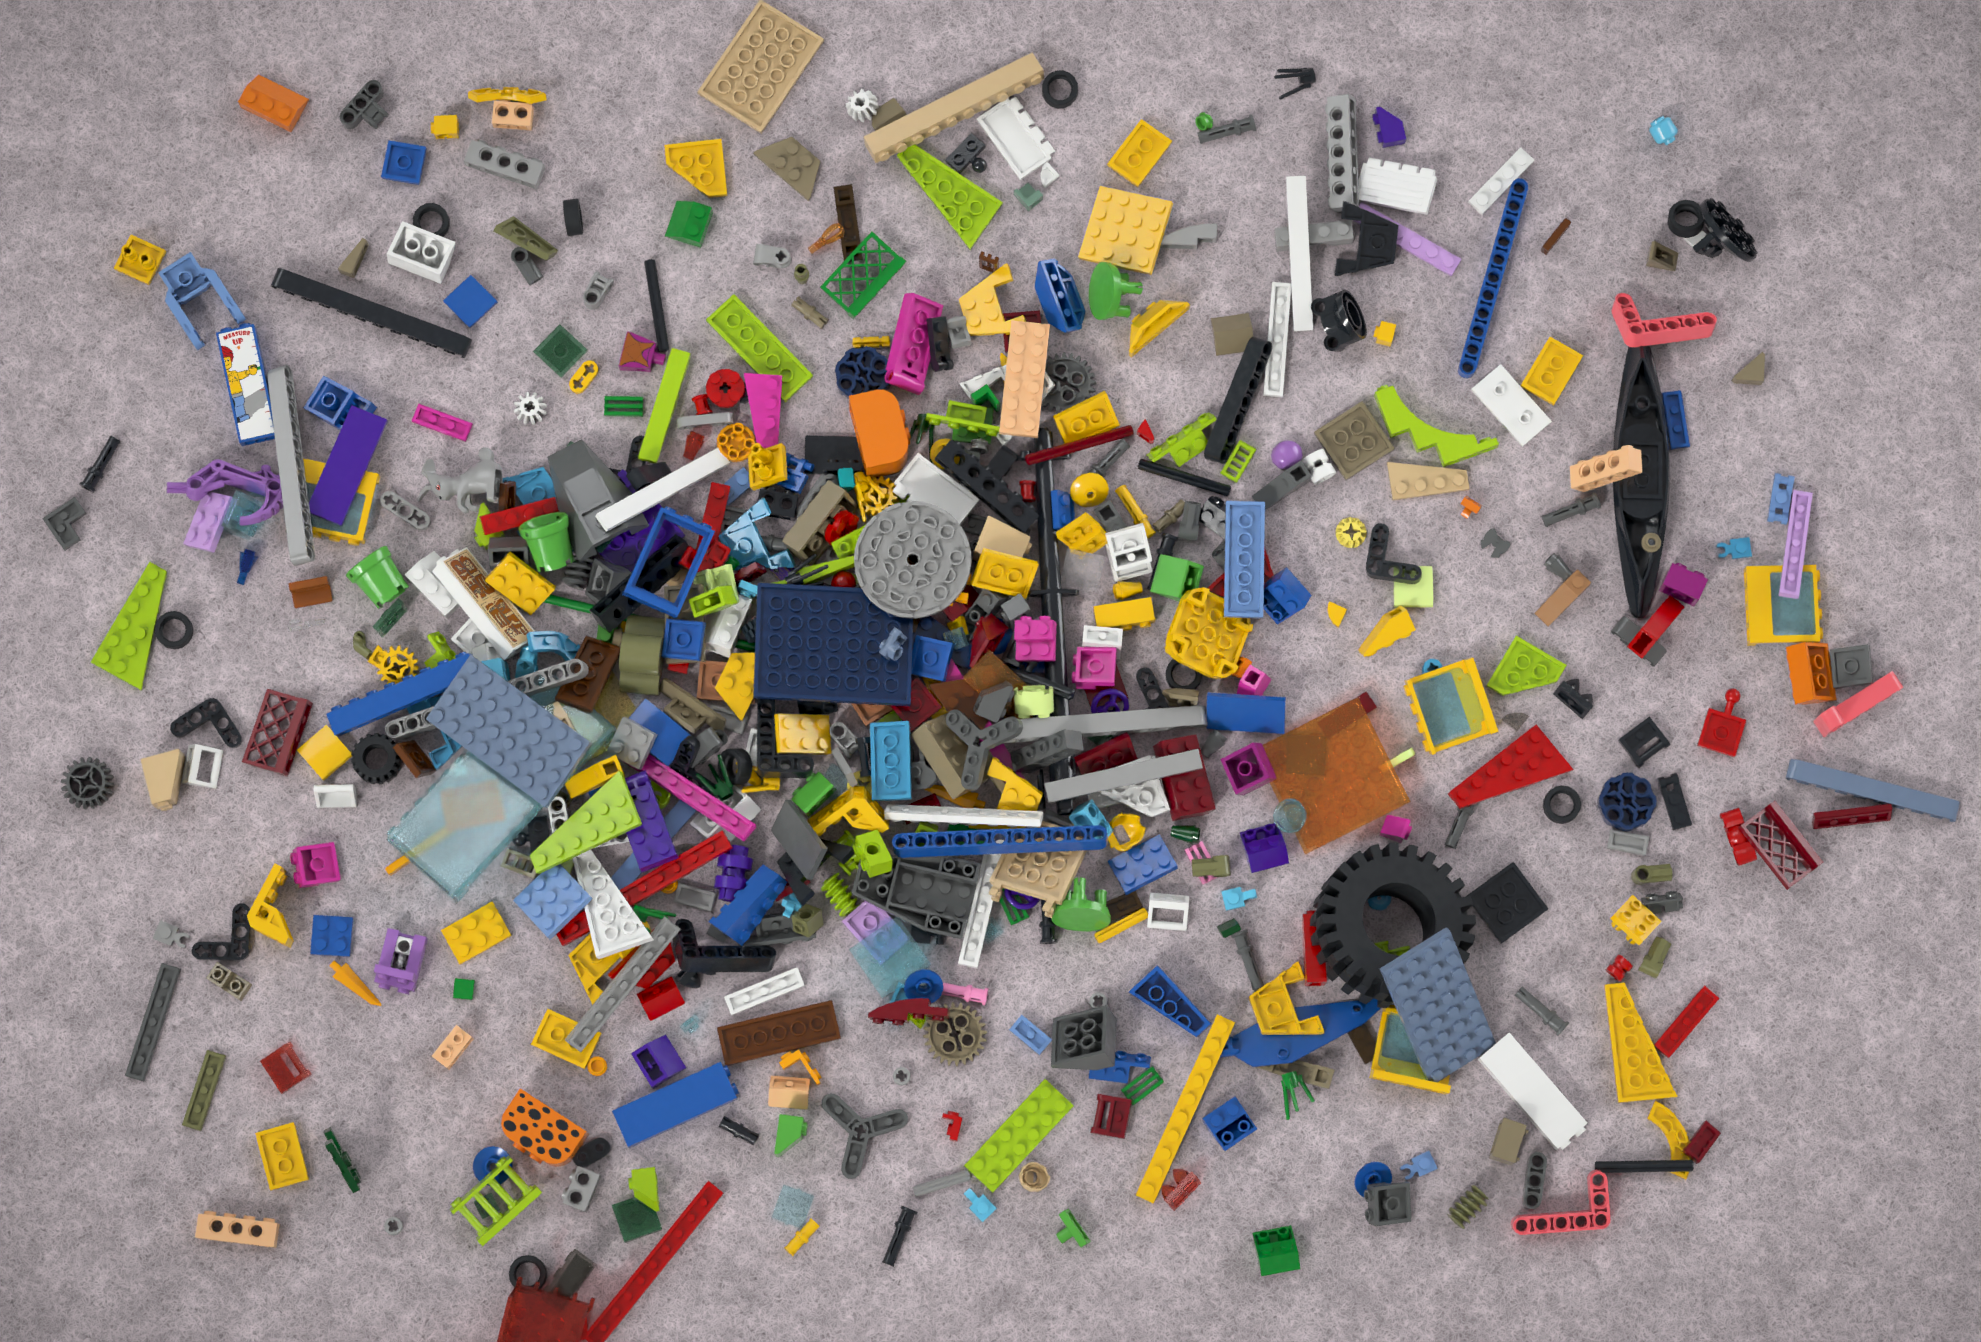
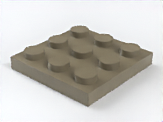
M1363 401L1314 432V435L1345 481L1395 449Z

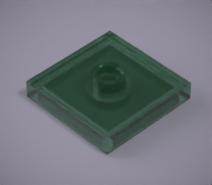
M559 324L533 353L562 378L588 350Z
M398 598L372 626L380 637H384L408 611V608Z
M633 1197L612 1205L624 1243L662 1231L656 1211L637 1198Z

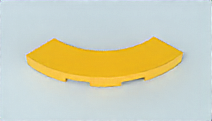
M503 87V90L482 88L469 91L468 98L477 103L491 100H515L533 104L546 101V94L534 89H528L527 92L526 90H519L518 87Z
M1654 1101L1647 1119L1656 1124L1665 1134L1670 1146V1160H1691L1682 1152L1689 1142L1684 1126H1682L1671 1110L1663 1104ZM1689 1172L1670 1173L1686 1180Z

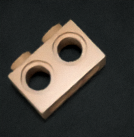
M494 101L493 127L532 130L533 105L521 101ZM507 110L508 114L506 116H499L500 111ZM522 111L527 112V116H526V117H524V118H519V117H518V114H519L520 112H522Z
M456 1025L432 1057L450 1070L474 1038Z

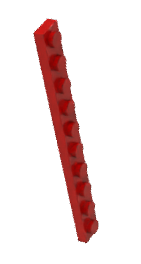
M711 482L702 523L710 525L711 529L715 531L709 546L714 539L719 540L731 489L729 485ZM699 535L696 550H698L703 539L701 535ZM690 663L669 664L668 670L687 674Z
M722 830L678 856V859L663 864L619 891L628 904L633 907L733 849ZM585 911L572 918L556 934L562 946H566L590 932Z
M710 1181L704 1185L583 1336L588 1342H605L723 1196L724 1193Z

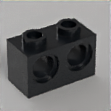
M772 487L760 489L758 501L763 497H769L774 500L769 505L771 514L768 517L795 521L799 500L795 492L784 490V493L777 492ZM785 501L793 503L789 509H784L782 504Z

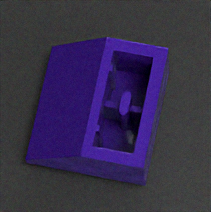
M1277 822L1239 832L1251 873L1289 864L1286 844Z
M663 1035L631 1053L653 1089L686 1069L685 1064L667 1035Z

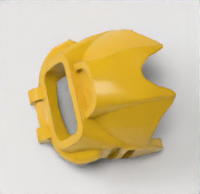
M1123 813L1115 816L1109 823L1113 829L1122 825L1130 841L1120 845L1112 832L1108 837L1109 846L1111 849L1116 848L1124 852L1137 845L1142 840L1146 829L1140 823V816Z

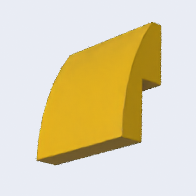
M1087 512L1056 532L1057 538L1069 547L1070 553L1081 561L1107 544L1105 536L1107 532Z
M327 725L297 749L323 781L352 757L351 752Z

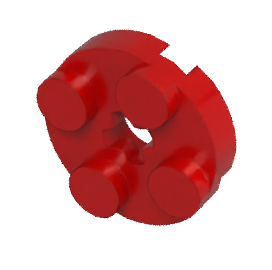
M731 369L717 370L710 374L706 383L707 396L712 403L720 408L733 407L744 396V381L736 371ZM723 384L731 386L727 393L719 389Z
M847 510L837 513L833 517L835 519L833 524L829 523L826 528L825 540L831 545L833 541L856 530L859 521L858 516Z

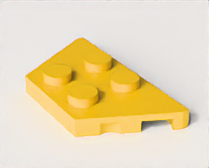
M731 653L715 686V690L742 722L754 699L755 653Z

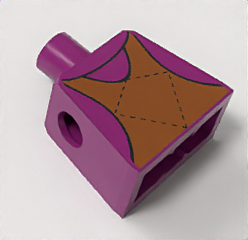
M627 331L618 366L622 371L651 372L653 364L664 366L666 354L656 352L657 344Z

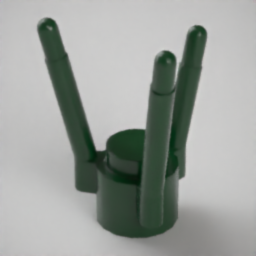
M918 414L917 420H914L909 432L910 440L915 430H917L916 444H919L922 433H927L929 430V461L932 463L930 450L933 445L935 425L929 424V421L926 420V414Z
M719 754L718 759L725 781H721L712 764H708V767L717 781V784L714 786L716 789L699 773L696 774V777L712 792L714 797H719L720 801H724L733 796L734 792L724 761Z

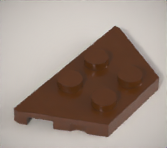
M972 678L929 685L948 713L951 710H959L968 716L981 730L985 728L989 719L975 714L973 710L980 689Z

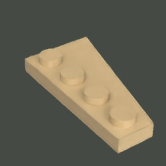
M1387 462L1392 500L1470 489L1467 470Z

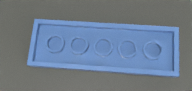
M1226 501L1224 617L1263 618L1265 502Z

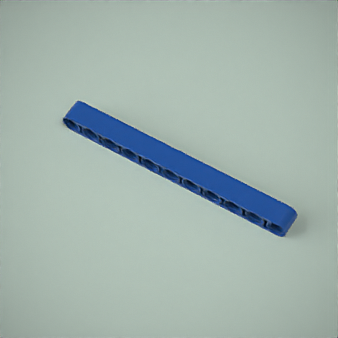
M1521 178L1515 179L1509 189L1458 366V373L1462 378H1471L1478 365L1528 191V183ZM1521 186L1524 191L1518 193L1514 190V187ZM1512 203L1516 204L1519 209L1511 210L1509 205ZM1504 222H1511L1513 227L1506 228ZM1505 239L1508 245L1501 246L1498 241ZM1500 257L1503 263L1496 264L1493 259ZM1495 275L1498 281L1491 282L1488 276ZM1490 293L1493 299L1486 300L1483 294ZM1485 311L1488 316L1486 318L1479 317L1478 312ZM1480 329L1482 331V335H1474L1473 330ZM1475 347L1477 349V353L1470 354L1467 348ZM1469 365L1471 366L1472 371L1465 372L1462 369V366Z
M1100 825L900 833L892 839L894 854L900 858L1101 850L1108 843L1107 830ZM1079 836L1083 837L1082 840H1076L1075 838ZM1096 836H1102L1103 838H1102V839H1095L1094 837H1096ZM1058 837L1063 838L1061 841H1056L1055 839ZM1037 838L1044 839L1041 842L1035 841ZM1017 839H1023V840H1024L1023 842H1020V843L1016 842ZM980 840L984 841L983 844H977L976 842ZM997 840H1004L1003 843H996ZM959 841L965 842L963 845L956 844ZM939 842H944V843H945V844L942 845V846H938V845H937V843H939ZM919 843H925L922 847L917 846ZM899 844H905L904 847H898Z

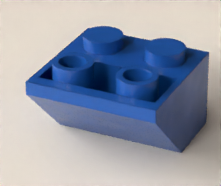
M1286 567L1273 575L1264 584L1263 609L1278 625L1305 608L1312 595Z
M1236 1096L1202 1118L1203 1123L1224 1151L1257 1130V1127Z

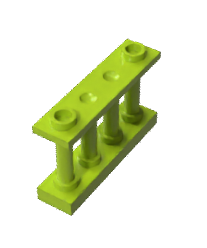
M510 1156L500 1158L495 1163L496 1167L462 1198L457 1197L450 1204L452 1206L450 1211L453 1215L459 1211L478 1231L476 1239L482 1247L542 1193L536 1185L533 1187L531 1185L528 1186L509 1165L513 1161ZM502 1170L523 1191V1196L518 1200L513 1199L494 1179ZM487 1184L507 1204L508 1209L503 1214L501 1212L498 1213L479 1192ZM472 1197L493 1218V1223L488 1227L483 1226L465 1206Z

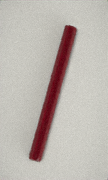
M1127 425L1027 454L1025 460L1027 465L1036 464L1132 436L1134 431L1131 425Z

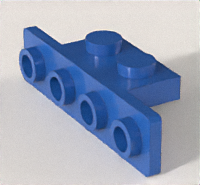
M1116 1051L1115 1066L1100 1070H1090L1089 1079L1128 1084L1130 1066L1150 1068L1151 1057L1143 1053L1129 1054L1125 1051Z

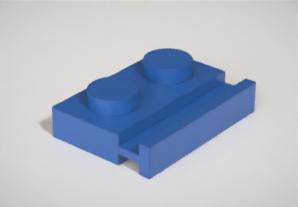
M1053 490L1051 491L1053 529L1060 530L1075 520L1074 501L1068 492Z

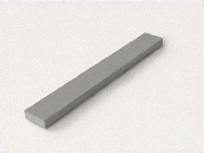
M1195 749L1045 783L1049 803L1195 771L1203 769L1199 750Z
M664 916L650 934L654 940L642 944L565 1038V1041L582 1052L681 929Z

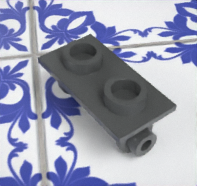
M1668 891L1665 893L1666 895L1659 896L1652 893L1641 898L1643 904L1653 914L1662 913L1661 906L1665 907V912L1679 911L1683 908L1682 901H1679L1683 900V897L1677 891Z

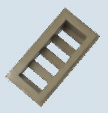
M362 238L339 266L338 271L341 274L355 278L369 246L366 239Z
M507 848L500 865L501 867L531 879H535L540 875L536 873L535 868L533 869L534 866L530 856ZM511 854L516 855L512 866L507 864ZM520 857H521V858H523V859H522V862H521L520 867H519V869H518V868H516V866H517L518 861H519V859H520ZM527 861H530L527 871H524Z

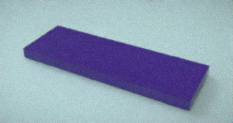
M351 405L309 501L310 514L337 525H343L386 427L387 419Z

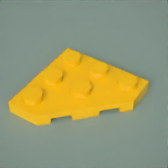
M722 139L664 145L666 165L708 198L728 196Z

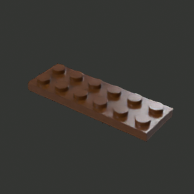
M832 1000L717 1027L725 1065L727 1066L841 1039Z

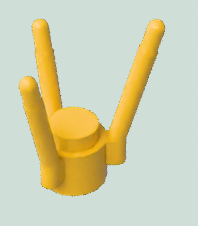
M863 472L854 473L855 487L853 489L862 520L866 522L862 504L864 501L862 492L866 491L868 484H870L882 498H885V495L872 481L870 476H865Z
M752 765V770L757 771V767ZM763 777V785H759V787L754 785L744 786L741 792L779 791L780 778Z

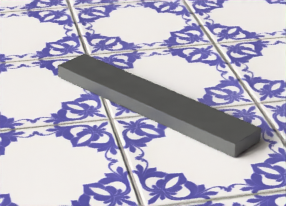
M161 963L125 1073L126 1077L145 1081L181 968Z

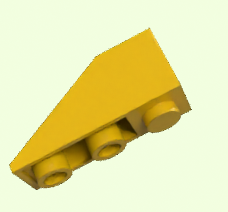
M1399 606L1384 614L1358 651L1364 657H1369L1376 654L1377 650L1393 645L1394 641L1410 636L1411 632L1416 629L1407 610L1403 606Z
M614 755L568 778L565 786L570 798L573 799L604 786L618 771H621L624 777L625 774L617 756Z

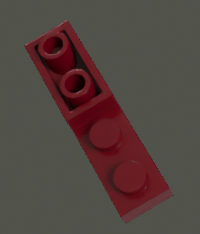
M915 998L885 1004L869 1012L868 1018L873 1020L872 1023L884 1024V1021L892 1022V1025L904 1026V1023H909L910 1016L918 1020H924V1017H932L933 1021H944V1018L949 1019L950 1011L948 1008L931 1007L930 999Z

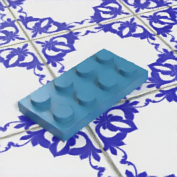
M910 722L870 723L872 801L912 799Z

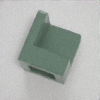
M1029 183L1019 190L1017 188L1014 190V196L1028 212L1043 200V194L1039 190L1035 191Z

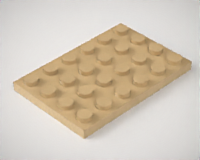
M759 0L697 93L762 134L823 44L824 39L766 2Z

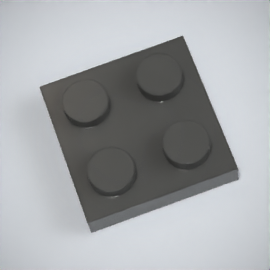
M1870 645L1830 649L1833 688L1874 684Z

